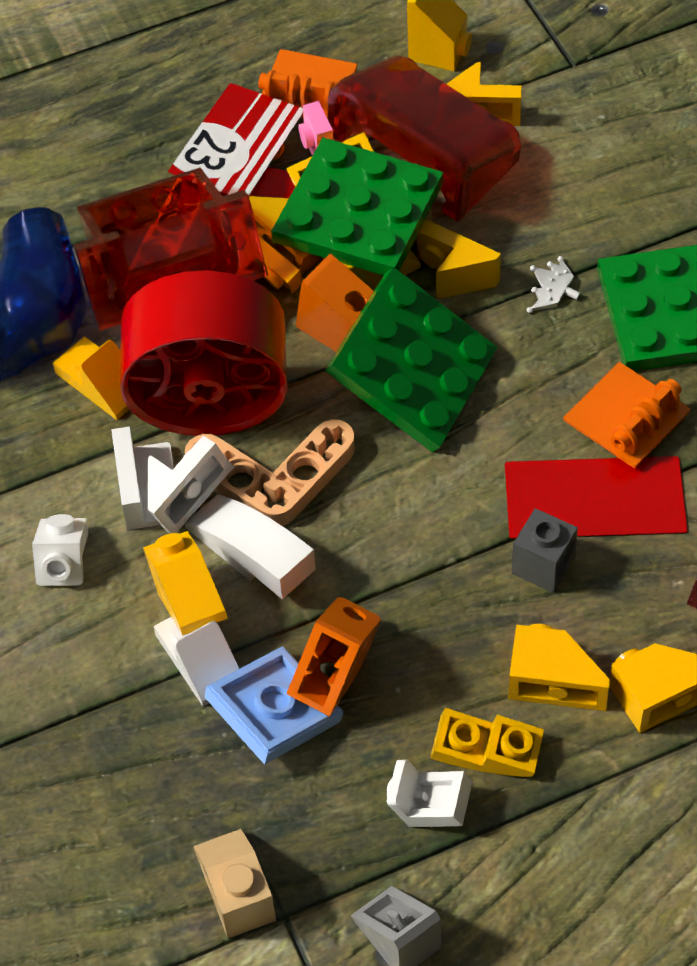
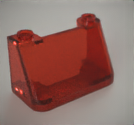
M394 55L344 77L330 89L327 119L333 129V139L338 142H344L352 135L354 137L364 132L366 136L369 134L409 162L442 171L443 185L440 191L443 193L446 202L442 205L441 211L457 222L519 161L521 141L517 129L512 124L494 116L419 67L408 57Z

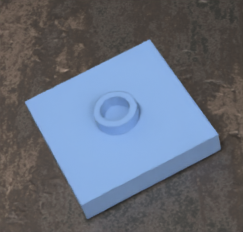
M283 646L206 686L204 696L264 765L340 723L344 712L337 705L329 717L286 694L299 663Z

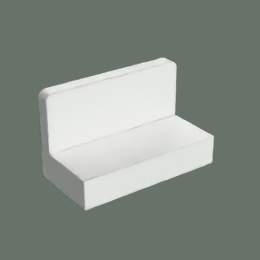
M130 426L111 429L121 503L127 530L161 525L148 510V459L151 455L173 470L174 464L170 443L163 442L134 447Z

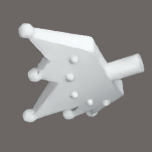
M562 256L557 258L558 262H560L559 265L551 261L547 263V267L551 270L537 268L534 265L530 266V270L535 273L541 288L533 287L531 289L532 293H535L538 301L532 307L527 308L528 313L556 308L564 294L575 300L578 299L580 292L569 288L574 276L564 263Z

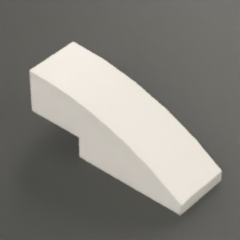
M217 494L185 523L187 530L245 578L251 581L256 577L281 599L285 598L316 570L313 548L271 518L234 499Z

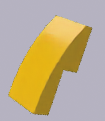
M445 708L440 716L430 759L481 772L532 777L535 773L544 729L498 714L493 722H489Z

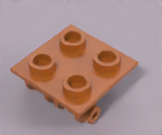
M280 49L272 70L268 74H260L258 88L263 90L261 94L303 108V105L319 101L329 123L335 125L358 64Z
M618 362L563 417V421L635 469L691 412V408L680 402L679 394L682 392V388L675 380L668 379L654 385L621 362Z

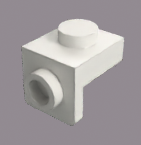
M58 514L47 519H40L32 543L37 585L74 586L83 583L82 555L88 538L87 518H73L70 515Z
M397 760L393 777L387 786V804L409 827L463 826L473 781L464 771L419 772L409 760Z

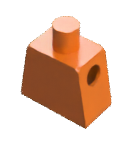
M329 254L301 283L295 326L336 352L374 291L337 258Z
M337 597L315 622L286 694L330 717L359 673L381 623V618L377 614L345 598ZM326 662L334 663V667L337 669L329 677L321 671V664Z

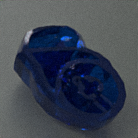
M37 207L22 210L9 218L2 230V258L0 261V381L16 376L40 358L70 346L74 342L86 314L82 274L66 221L61 214L50 208Z

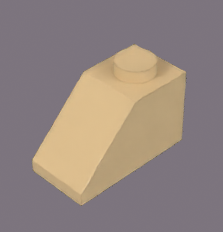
M242 829L194 846V851L228 939L276 921L272 894L256 853Z

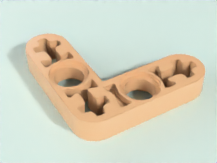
M335 419L324 421L311 432L273 473L212 434L195 436L189 440L185 447L186 454L203 435L216 443L234 468L214 491L222 496L241 502L284 526L293 521L350 461L355 453V437L353 429L348 423ZM339 438L342 439V445H340V444H338V443H333V444L327 449V445H326V441H327V440H329V441H331V442H336ZM310 465L318 470L317 475L309 480L297 479L293 473L298 467ZM237 473H247L254 478L251 484L242 488L234 487L228 482ZM268 499L275 503L279 502L281 499H284L285 505L282 507L281 505L275 504L271 508H269Z

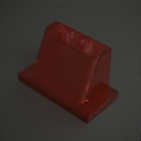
M201 168L76 207L87 240L73 246L95 321L100 331L120 325L124 307L132 295L145 285L164 276L204 270L227 272L249 278L252 281L268 276L249 195L245 190L222 196Z

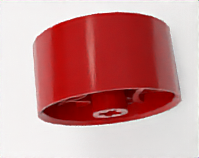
M218 271L181 272L164 276L145 285L132 295L124 307L121 318L120 388L123 401L130 411L142 421L161 430L181 435H224L260 424L273 415L282 405L288 390L284 310L278 299L264 286L249 278Z

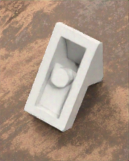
M204 435L184 455L183 459L173 470L150 455L148 459L149 512L169 534L177 533L234 466L216 443Z
M172 617L154 626L156 637L201 705L209 704L204 697L206 686L239 669L217 622L211 621L184 636L180 633Z

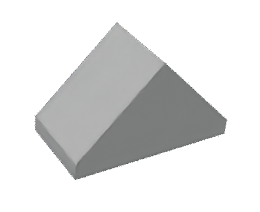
M393 886L386 889L351 915L355 924L389 966H418L441 949V919L437 911Z

